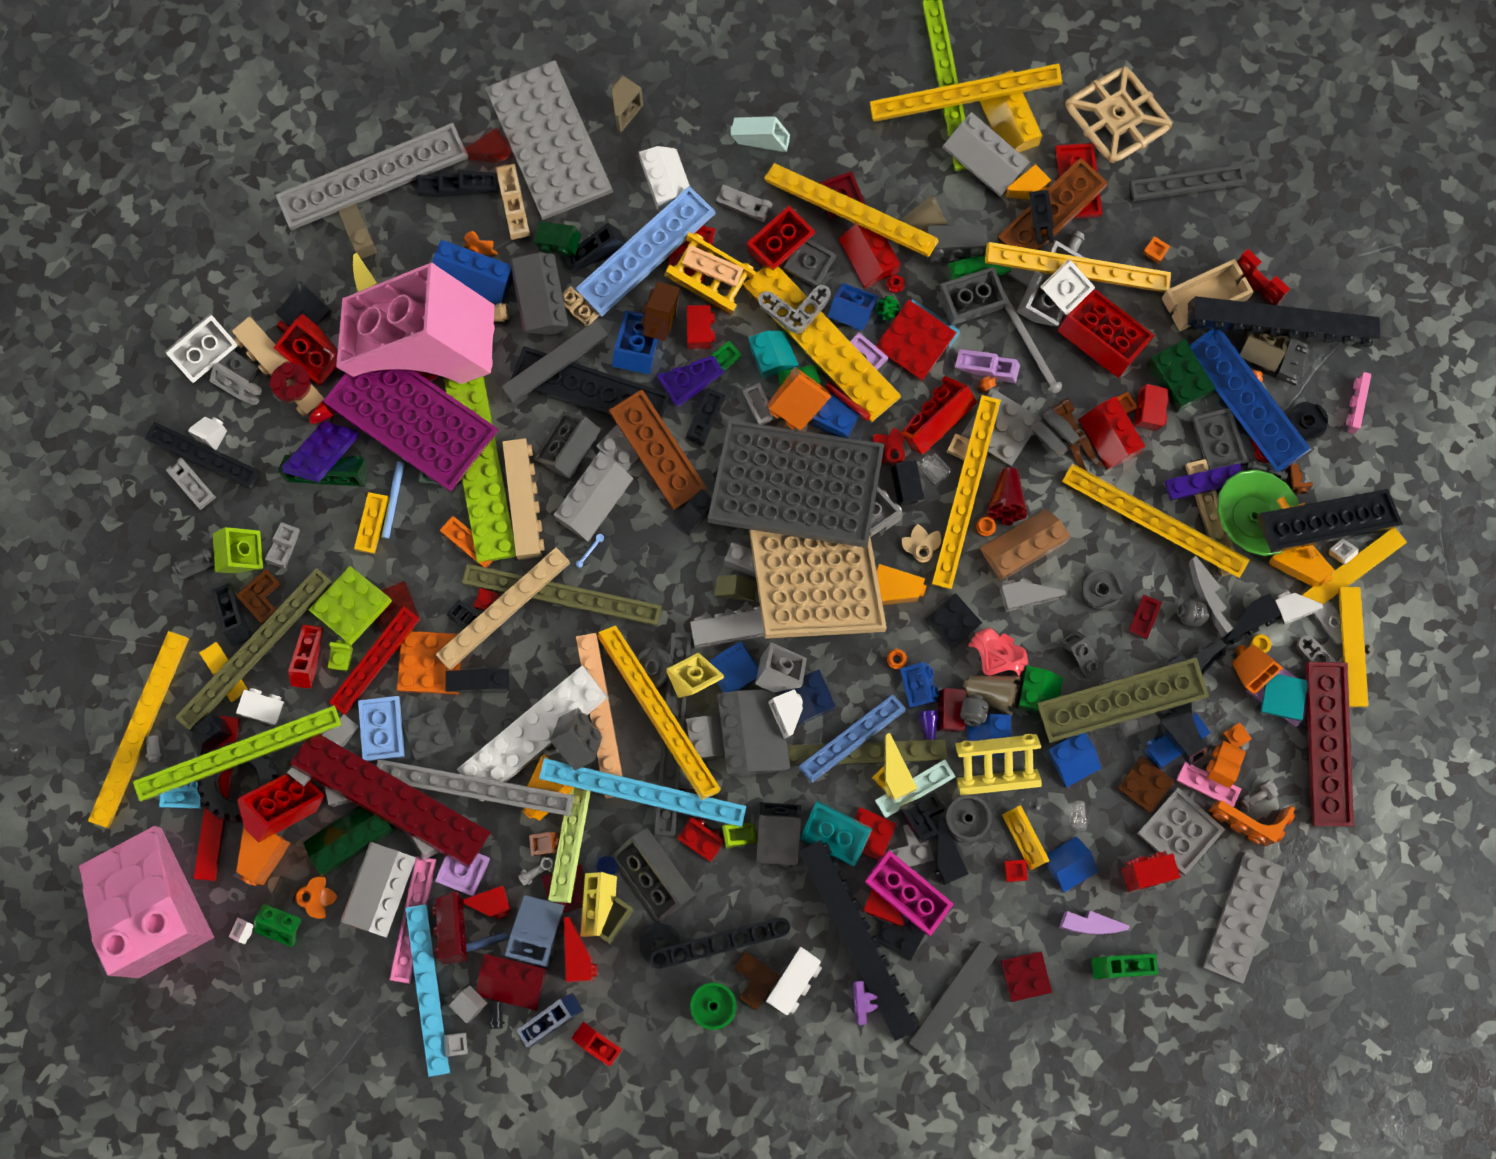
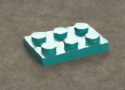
M817 801L800 839L810 844L822 839L824 843L828 842L833 852L831 855L852 866H856L873 828Z

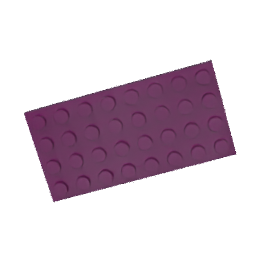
M377 370L354 377L345 373L323 401L327 407L449 492L455 488L499 431L497 427L414 370Z

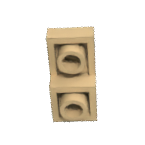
M571 286L562 294L565 309L583 326L587 327L600 315Z

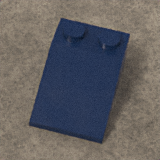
M820 670L805 675L802 686L795 688L796 693L800 694L803 701V709L796 727L834 711L836 707ZM794 689L780 691L782 695Z

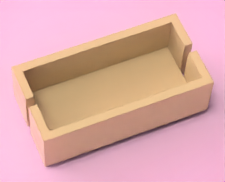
M1235 259L1166 290L1162 300L1169 313H1174L1172 318L1179 331L1191 327L1188 325V302L1195 296L1242 302L1250 298L1253 290L1246 277L1242 278L1238 285H1236L1243 272Z

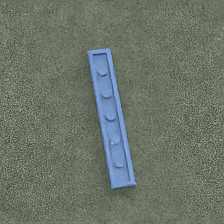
M892 694L800 764L799 769L813 783L904 713L906 708Z

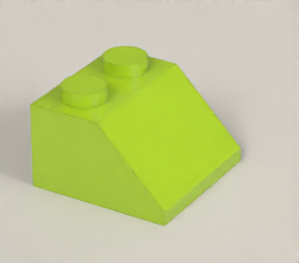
M225 527L212 533L215 572L241 573L263 569L260 531Z

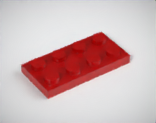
M1093 143L1056 145L1055 154L1058 178L1080 158L1097 172ZM1100 193L1073 219L1101 217Z

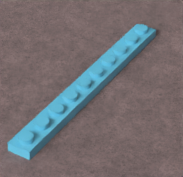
M545 758L539 777L541 780L742 827L746 806L710 797L701 800L697 794L581 767L575 771L570 764Z

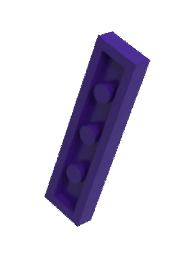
M1239 463L1169 479L1164 483L1170 501L1222 489L1225 482L1242 471Z

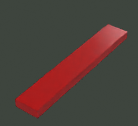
M403 606L333 695L329 703L332 706L335 705L337 710L346 715L416 626L420 618Z

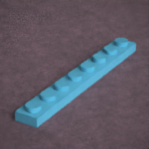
M427 906L407 907L405 909L428 1076L448 1074L450 1071L448 1057L445 1056L444 1028Z

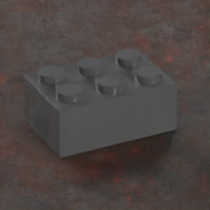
M987 224L928 226L927 233L937 237L938 243L930 256H925L926 263H953L966 258L985 256L988 243Z

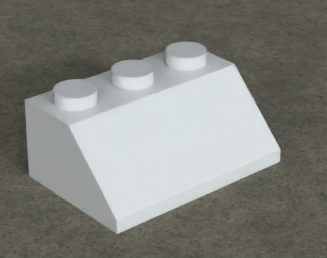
M656 146L640 151L639 155L657 210L660 212L689 186L677 150L675 148Z
M209 314L169 347L165 353L194 383L211 369L214 364L237 347L238 344L216 319Z
M800 947L766 1002L785 1015H788L789 1012L794 1014L800 1004L797 1002L799 996H805L811 987L808 984L811 977L816 978L822 967L819 966L821 961Z

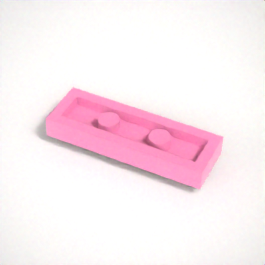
M1363 372L1354 381L1353 389H1356L1355 395L1351 397L1349 407H1352L1351 414H1348L1346 419L1348 433L1355 434L1361 428L1371 379L1370 373Z
M1187 762L1183 763L1176 778L1177 782L1216 801L1222 800L1234 807L1241 788L1232 785L1229 789L1207 778L1208 772L1193 765L1189 766Z

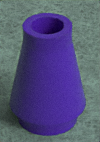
M937 710L921 711L919 719L924 740L936 739L939 720Z

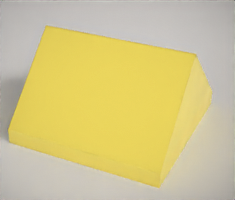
M700 653L667 668V674L678 698L693 695L724 678V675Z

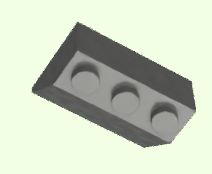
M995 267L940 284L942 309L949 327L1001 310L1008 303Z
M563 411L533 460L559 476L571 478L601 429L585 416Z

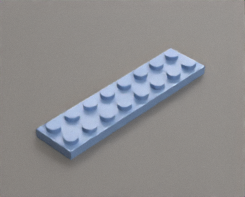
M688 186L576 287V291L603 316L686 241L689 232L695 233L716 214L715 210Z

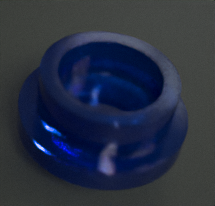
M605 856L598 861V872L614 875L617 872L618 864L614 858Z

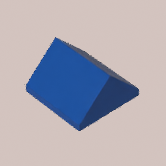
M1077 836L1046 854L1050 861L1045 864L1063 893L1099 872L1091 851Z

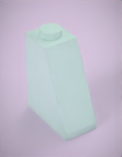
M776 117L734 118L730 129L731 136L738 144L787 152L790 134Z

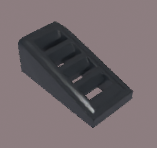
M458 600L446 615L465 629L480 614ZM463 608L464 611H463V612L459 615V617L457 618L456 615H457V614L460 612V610ZM468 613H470L466 620L462 622L463 619L468 615Z

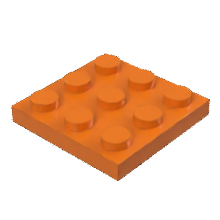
M411 631L401 643L397 691L459 695V692H445V672L461 670V661L453 669L449 670L436 656L458 634Z

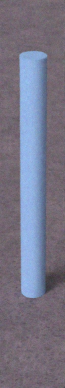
M400 461L396 463L381 538L389 539L404 469L405 463Z

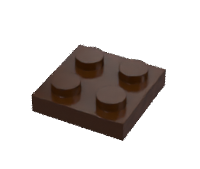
M1141 756L1117 789L1150 814L1175 781Z

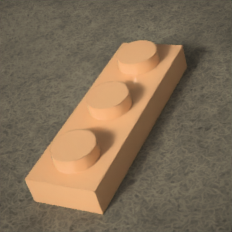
M691 245L682 262V265L735 288L744 269Z

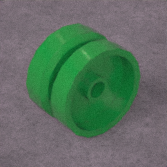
M708 983L696 990L692 996L690 1008L696 1023L703 1028L717 1030L730 1024L735 1017L737 1005L736 999L729 988L719 983ZM712 1002L718 1005V1008L714 1011L709 1007Z

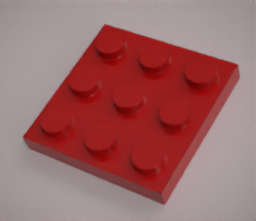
M908 300L876 347L887 357L923 381L957 332L911 300Z

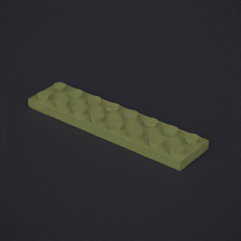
M1196 657L1037 703L1048 741L1052 743L1209 698V694Z

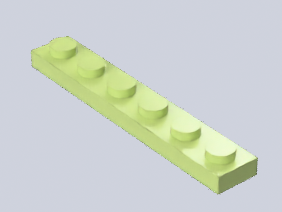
M574 788L569 793V795H574L575 797L571 816L564 815L548 899L551 902L571 903L591 791Z

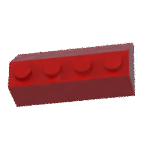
M285 774L241 796L238 799V805L245 830L260 843L315 813L325 795L310 780L303 787L290 775Z

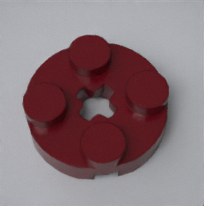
M284 362L274 370L269 382L273 393L284 402L302 400L307 396L311 388L309 373L303 366L297 363ZM294 378L293 381L295 382V385H289V387H287L286 381L288 379Z

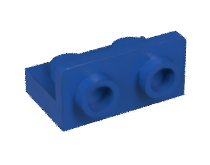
M921 662L900 669L910 708L938 702L939 691L937 686L934 685V671L929 666V663Z

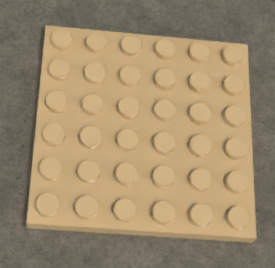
M749 530L765 639L886 631L887 627L870 536L868 547L863 548Z

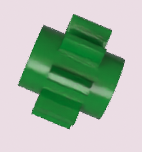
M886 295L885 299L880 298L876 304L877 315L882 316V320L890 321L891 318H896L900 311L898 300H894L892 296Z

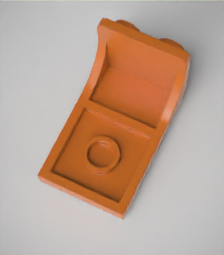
M1222 800L1212 804L1208 811L1213 814L1212 818L1221 823L1223 821L1228 823L1233 831L1239 834L1242 832L1249 836L1248 840L1257 845L1260 843L1264 846L1280 842L1285 835L1283 829L1295 817L1293 813L1295 807L1289 806L1280 811L1272 825H1263Z

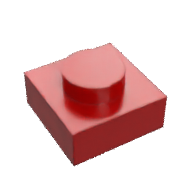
M480 588L473 607L485 611L500 595Z
M1026 860L1004 861L1006 883L1028 880Z

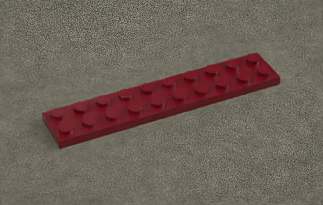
M321 734L306 739L290 762V766L467 868H470L491 834L485 828Z

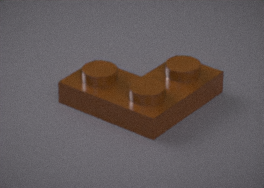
M265 569L236 596L263 625L276 611L275 607L266 597L281 584Z
M746 951L734 968L751 980L739 998L757 1010L780 975Z

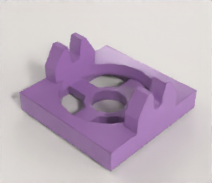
M863 981L854 982L853 995L856 1024L867 1025L866 1013L872 1012L878 1007V1005L870 1004V1001L877 999V996L871 993H864Z

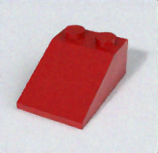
M303 313L292 323L273 347L291 363L303 366L309 373L310 378L320 386L337 366L338 349L324 332Z
M564 917L566 982L595 981L594 977H598V964L594 963L573 920L569 917Z

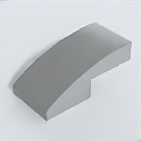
M280 523L273 537V544L265 558L266 563L285 569L296 544L300 529Z

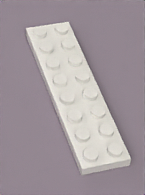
M581 666L457 770L461 775L506 783L552 745L550 739L559 717L576 708H579L582 713L588 715L603 703L608 696L587 669Z

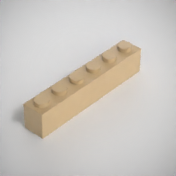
M250 316L232 330L235 335L233 340L240 348L244 346L248 350L246 354L253 362L257 360L260 363L258 368L265 376L267 374L271 376L277 367L281 366L284 362H290L273 348L275 343ZM294 378L288 379L286 381L287 387H289V385H295V382L293 381ZM311 384L307 396L302 400L294 401L298 405L295 409L302 417L307 415L310 419L312 412L320 402L324 401V398Z
M526 438L502 441L516 557L518 561L542 557L541 551H545L544 540L540 539L539 532H542L541 520H537L540 506L539 501H535L534 494H538L536 482L532 480V475H535L534 463H530V456H533L532 444H528Z

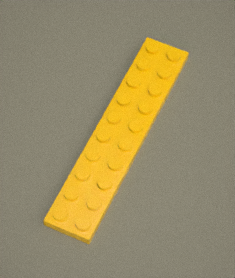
M779 266L774 271L763 267L753 278L748 279L743 284V287L757 302L761 293L769 291L797 310L807 298ZM769 298L768 300L763 299L764 304H771V298ZM808 305L804 311L811 314L815 311V307ZM785 308L777 311V315L780 317H784L788 313ZM822 312L816 316L805 331L799 334L791 332L775 320L843 393L871 414L869 419L871 423L901 398L896 389ZM791 315L790 319L794 322V327L797 325L801 326V321L795 322Z

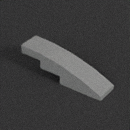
M1195 556L1189 561L1195 588L1200 601L1204 602L1209 609L1210 620L1221 636L1224 637L1233 630V627L1222 615V612L1227 607L1215 593L1221 587L1198 557Z
M346 715L340 718L342 726L329 730L322 735L342 747L346 745L360 728ZM293 767L287 772L288 775L303 787L311 779Z

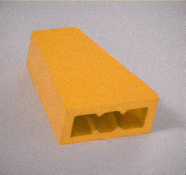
M1304 549L1293 553L1291 550H1285L1281 554L1274 555L1269 561L1272 567L1312 587H1317L1320 584L1325 586L1333 579L1331 576L1335 572L1317 549L1316 551L1319 556L1311 559L1307 550Z
M881 564L878 565L877 577L882 605L916 602L919 596H924L927 585L923 584L925 578Z
M543 754L527 787L569 794L574 787L539 779L544 758L552 760ZM527 808L522 810L528 818L531 819L533 817L538 821L549 813Z

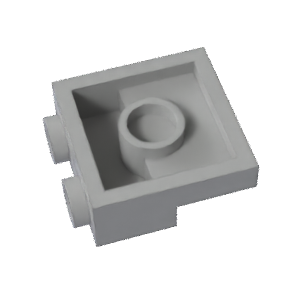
M878 486L870 537L883 528L885 530L889 529L899 522L902 517L900 506L897 503H893L887 492L881 490Z

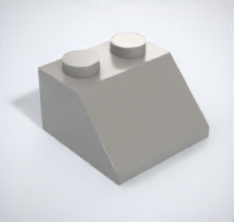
M770 642L760 657L755 684L771 692L800 688L803 684L807 658Z
M701 716L686 719L689 740L703 761L725 757L720 716Z

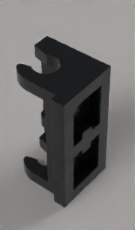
M917 461L896 463L891 468L898 505L916 504L919 500H923L924 495Z

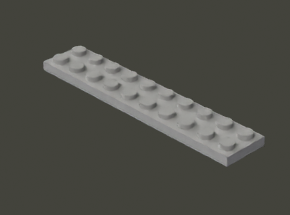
M451 123L276 194V198L290 230H294L338 212L341 209L414 181L418 175H428L468 158V155L454 124Z

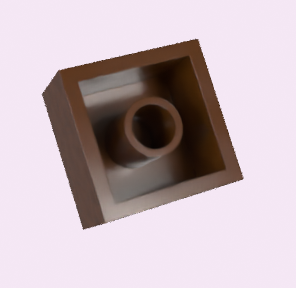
M657 282L655 289L651 288L649 301H645L643 312L646 313L641 322V326L644 327V336L666 341L677 313L679 287Z

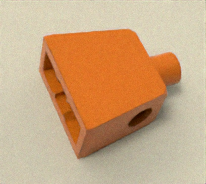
M1254 644L1248 648L1245 645H1240L1235 650V654L1238 657L1233 661L1232 665L1243 685L1253 694H1256L1283 669L1281 665Z

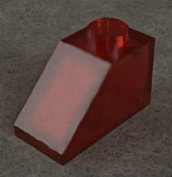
M497 127L465 148L470 160L491 163L503 161L512 153L510 144Z

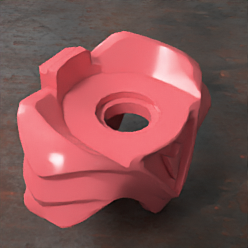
M991 628L975 633L976 636L971 639L968 647H974L979 651L984 674L992 676L999 672L1012 670L1018 676L1022 675L1025 665H1028L1027 652L1024 647L1013 644L1015 641L1013 638L1005 633H1002L1000 636Z

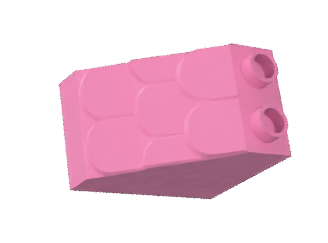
M153 826L79 865L92 943L108 976L140 978L214 938L162 828Z

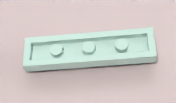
M943 760L913 778L917 786L916 791L893 801L892 797L888 798L885 794L876 799L875 803L884 818H887L898 812L900 806L927 795L956 776L947 761Z

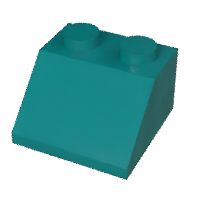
M764 331L748 337V346L762 380L776 375L779 371L799 366L785 331Z

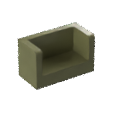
M616 897L599 937L611 945L634 909Z

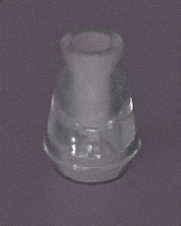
M1073 801L1068 824L1073 832H1086L1089 826L1084 801Z

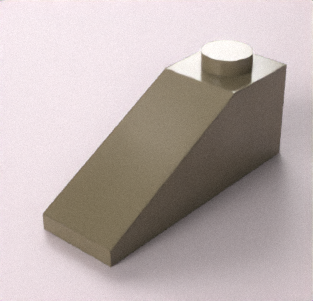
M357 204L339 210L348 236L359 257L363 259L377 253Z

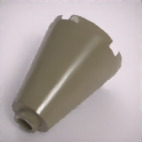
M933 195L927 197L900 220L926 233L928 226L948 225Z
M970 676L969 679H965L963 690H966V695L969 697L971 695L982 696L989 707L1012 716L1013 712H1010L1011 708H1016L1020 692L1017 680L1021 681V677Z

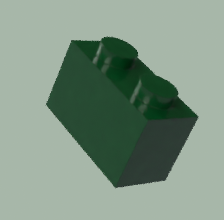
M540 221L534 243L541 252L546 254L555 252L562 256H567L568 254L575 255L582 234L574 225Z

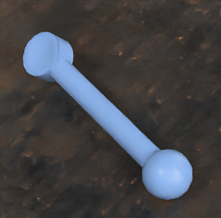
M602 534L596 536V541L583 557L576 561V567L581 568L584 560L597 544L603 542L604 536Z

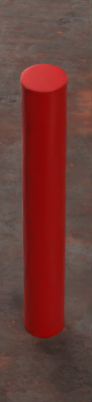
M831 382L826 383L825 388L866 421L870 419L871 414L852 401Z

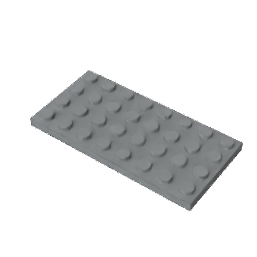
M555 60L485 87L542 220L613 193L610 182Z

